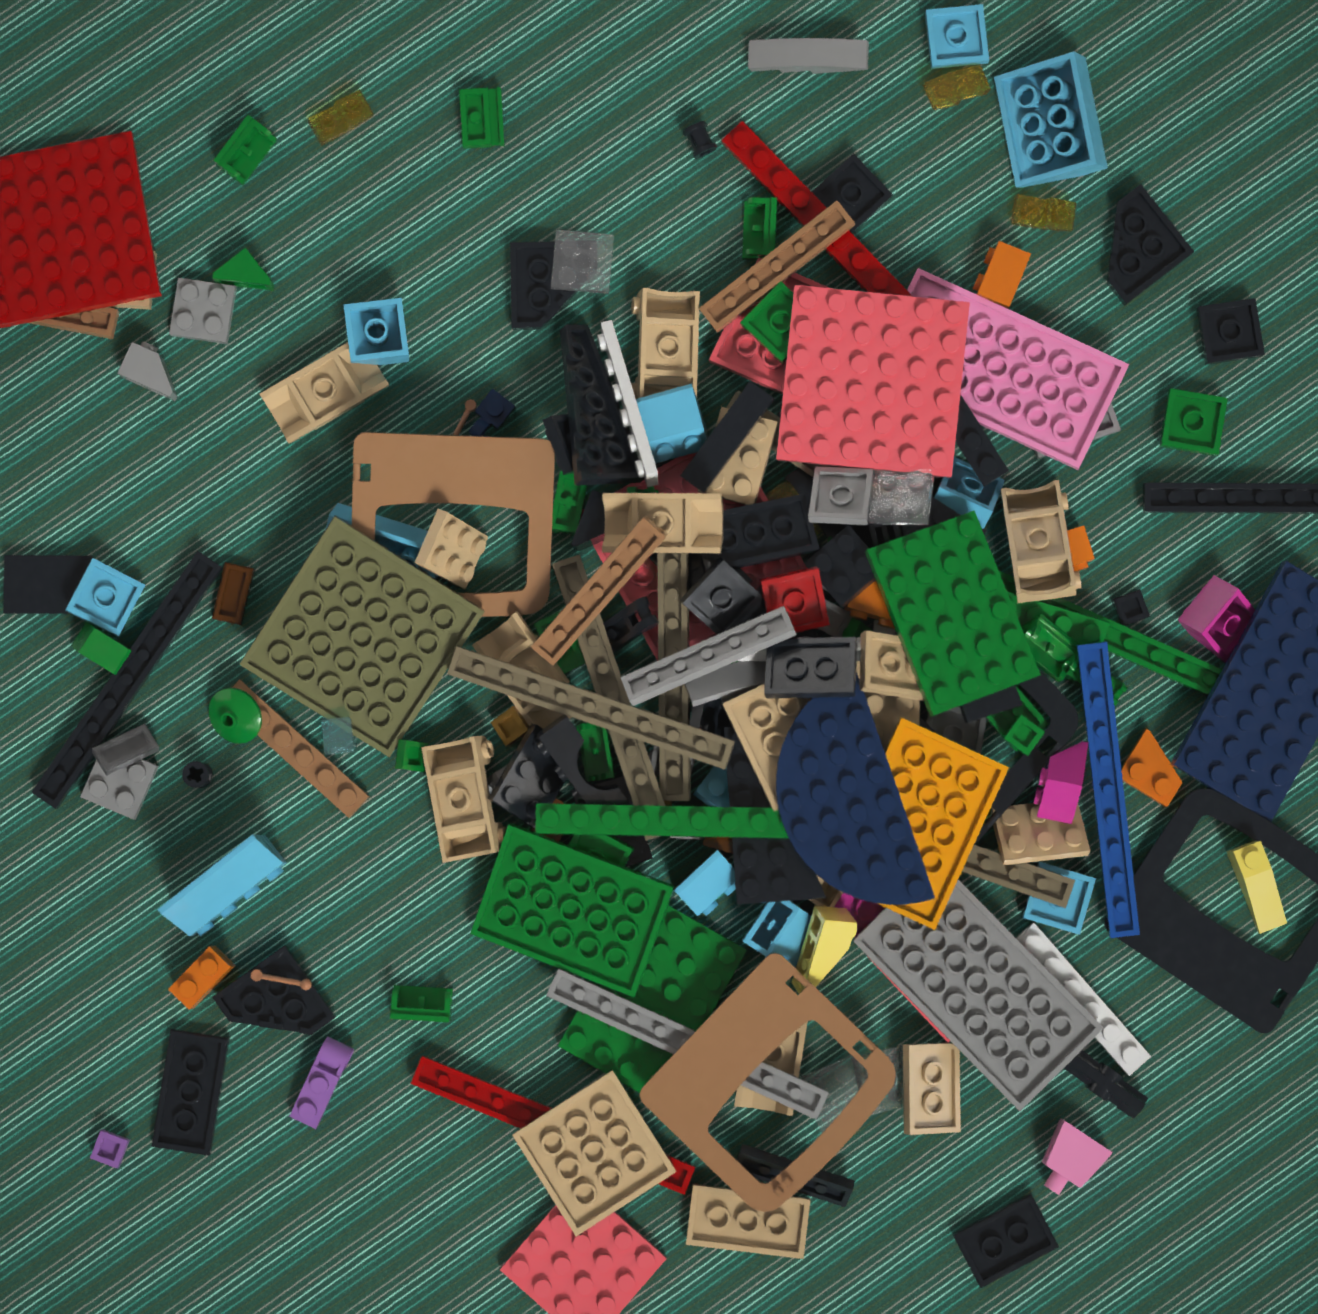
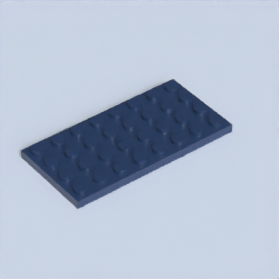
M1288 561L1281 562L1170 764L1270 822L1273 820L1318 737V580Z

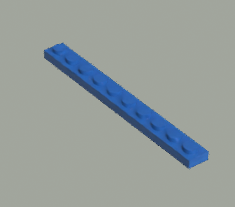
M1107 642L1077 645L1087 742H1089L1088 751L1109 937L1140 935Z

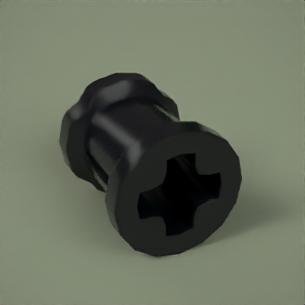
M706 121L695 123L682 132L684 137H688L695 159L702 158L717 149L716 143H712L706 130Z
M197 761L188 763L182 771L184 782L188 786L195 788L207 787L211 783L213 776L209 765ZM195 768L204 772L200 775L201 781L192 780V777L195 775Z

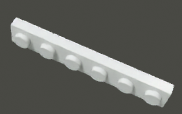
M612 320L601 322V334L597 335L601 352H607L608 359L604 360L607 374L609 377L614 376L616 384L612 385L616 402H622L623 409L620 410L622 424L624 427L629 426L631 435L627 436L631 453L637 452L639 460L635 461L638 477H644L647 487L658 485V471Z
M1031 923L1016 937L1053 977L1104 1027L1095 1039L1128 1076L1134 1073L1151 1057L1035 923Z

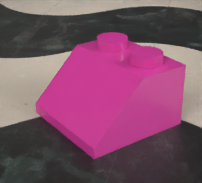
M1213 575L1192 603L1184 610L1178 621L1194 639L1226 663L1255 609L1239 588Z
M1082 741L1051 756L1048 767L1041 768L1038 785L1043 787L1036 788L1033 804L1039 805L1037 817L1072 824L1083 785L1089 742Z

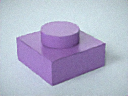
M102 1129L90 1159L118 1169L130 1139Z

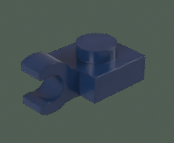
M491 389L475 410V414L480 418L470 428V435L484 436L490 426L499 430L514 411L515 405L494 389Z

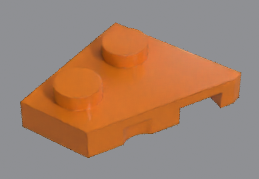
M1144 729L1121 767L1123 782L1164 807L1169 806L1183 783L1173 766L1170 765L1171 763L1151 731Z

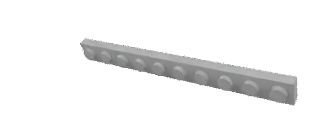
M562 969L557 970L546 995L672 1054L695 1032L691 1028ZM762 1062L741 1084L750 1090L816 1120L829 1094L828 1091L765 1062Z

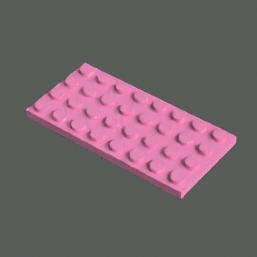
M918 268L907 289L913 297L970 302L960 394L979 424L1079 470L1129 364Z

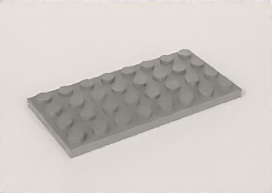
M959 880L935 930L885 907L852 940L1018 1111H1021L1104 1029Z

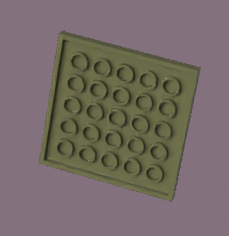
M335 515L239 665L390 758L398 745V740L403 738L450 666L456 646H463L485 610Z

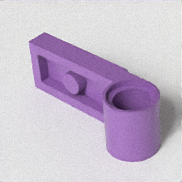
M326 1037L289 1117L314 1129L318 1127L339 1079L353 1054V1048L331 1037Z

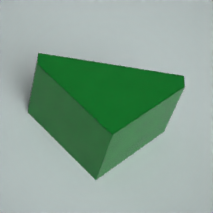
M246 248L213 272L212 279L215 283L274 291L273 282Z
M86 622L71 645L78 653L114 675L118 673L132 651L89 622Z

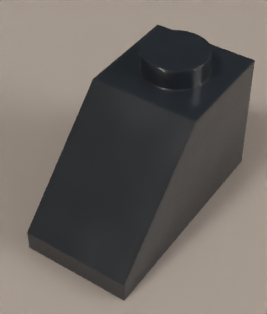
M592 490L571 543L574 550L582 551L604 540L605 510L603 494Z

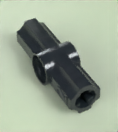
M1083 1050L1063 1068L1086 1084L1085 1087L1104 1101H1110L1132 1118H1135L1141 1112L1148 1100V1097L1122 1080L1123 1077L1104 1063L1101 1062L1100 1064Z

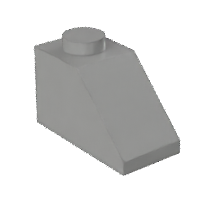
M142 341L141 345L132 342L118 374L123 379L176 401L177 393L165 361L157 353L158 348Z

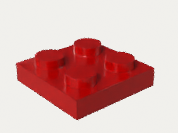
M817 566L759 579L766 613L785 606L796 633L830 625L819 568Z

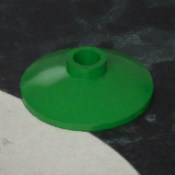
M225 688L212 697L209 704V718L213 728L222 738L232 743L242 744L251 741L258 735L262 726V714L257 702L251 695L238 688Z

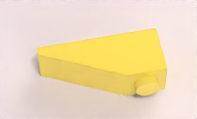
M1252 841L1226 851L1258 933L1261 934L1287 924L1273 871L1261 841Z
M814 906L796 969L815 987L848 951L852 938L856 935L857 922L847 908ZM793 977L791 983L797 992L800 993L805 987Z

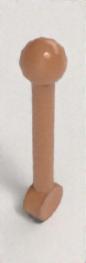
M474 400L466 401V410L453 435L460 434L469 414L476 410L477 406Z
M255 969L251 973V978L254 981L262 979L301 986L303 990H309L312 986L309 979L301 981L264 974L259 969Z

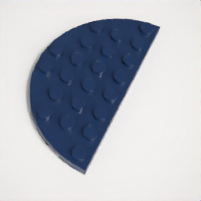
M856 671L855 697L812 698L795 718L787 732L779 754L776 772V799L782 825L795 851L814 873L826 883L847 895L872 903L888 905L913 904L935 899L864 691H860V680Z

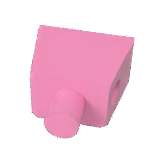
M1060 1119L1042 1160L1043 1164L1053 1170L1044 1186L1058 1195L1068 1180L1081 1188L1111 1156L1112 1152L1063 1119Z

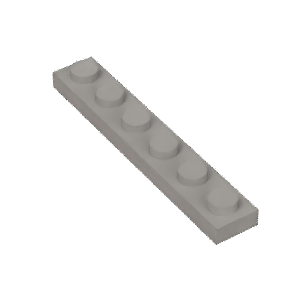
M782 606L620 678L632 706H635L797 634L785 606Z

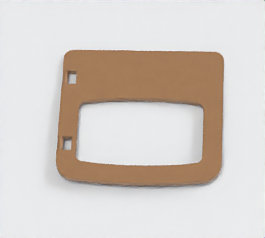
M362 432L356 436L353 446L351 526L375 540L376 510L381 506L397 504L453 503L504 507L524 511L529 518L527 574L524 588L503 592L459 594L484 609L485 612L482 617L511 616L517 611L520 615L533 614L543 608L548 601L550 592L555 452L552 444L548 439ZM361 464H371L370 481L360 480Z
M773 953L768 955L651 1077L642 1087L640 1099L655 1116L746 1204L757 1211L767 1212L779 1208L840 1151L892 1089L896 1073L893 1063L886 1054L786 958L780 954ZM792 976L805 987L798 995L786 984ZM813 1020L819 1023L867 1070L868 1076L854 1097L829 1126L783 1171L769 1182L761 1183L711 1136L708 1126L722 1106L747 1077L793 1032L807 1021ZM859 1040L872 1051L866 1059L852 1048Z

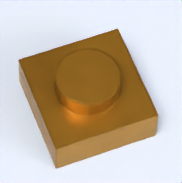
M515 706L510 707L490 722L505 746L514 744L526 734L529 728Z

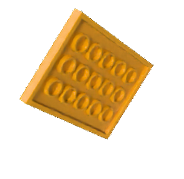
M899 718L885 749V754L935 899L905 905L877 904L935 930L1009 767L904 718Z

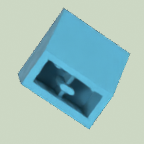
M790 901L766 903L742 941L766 957L773 953L780 954L795 967L800 956L811 915Z

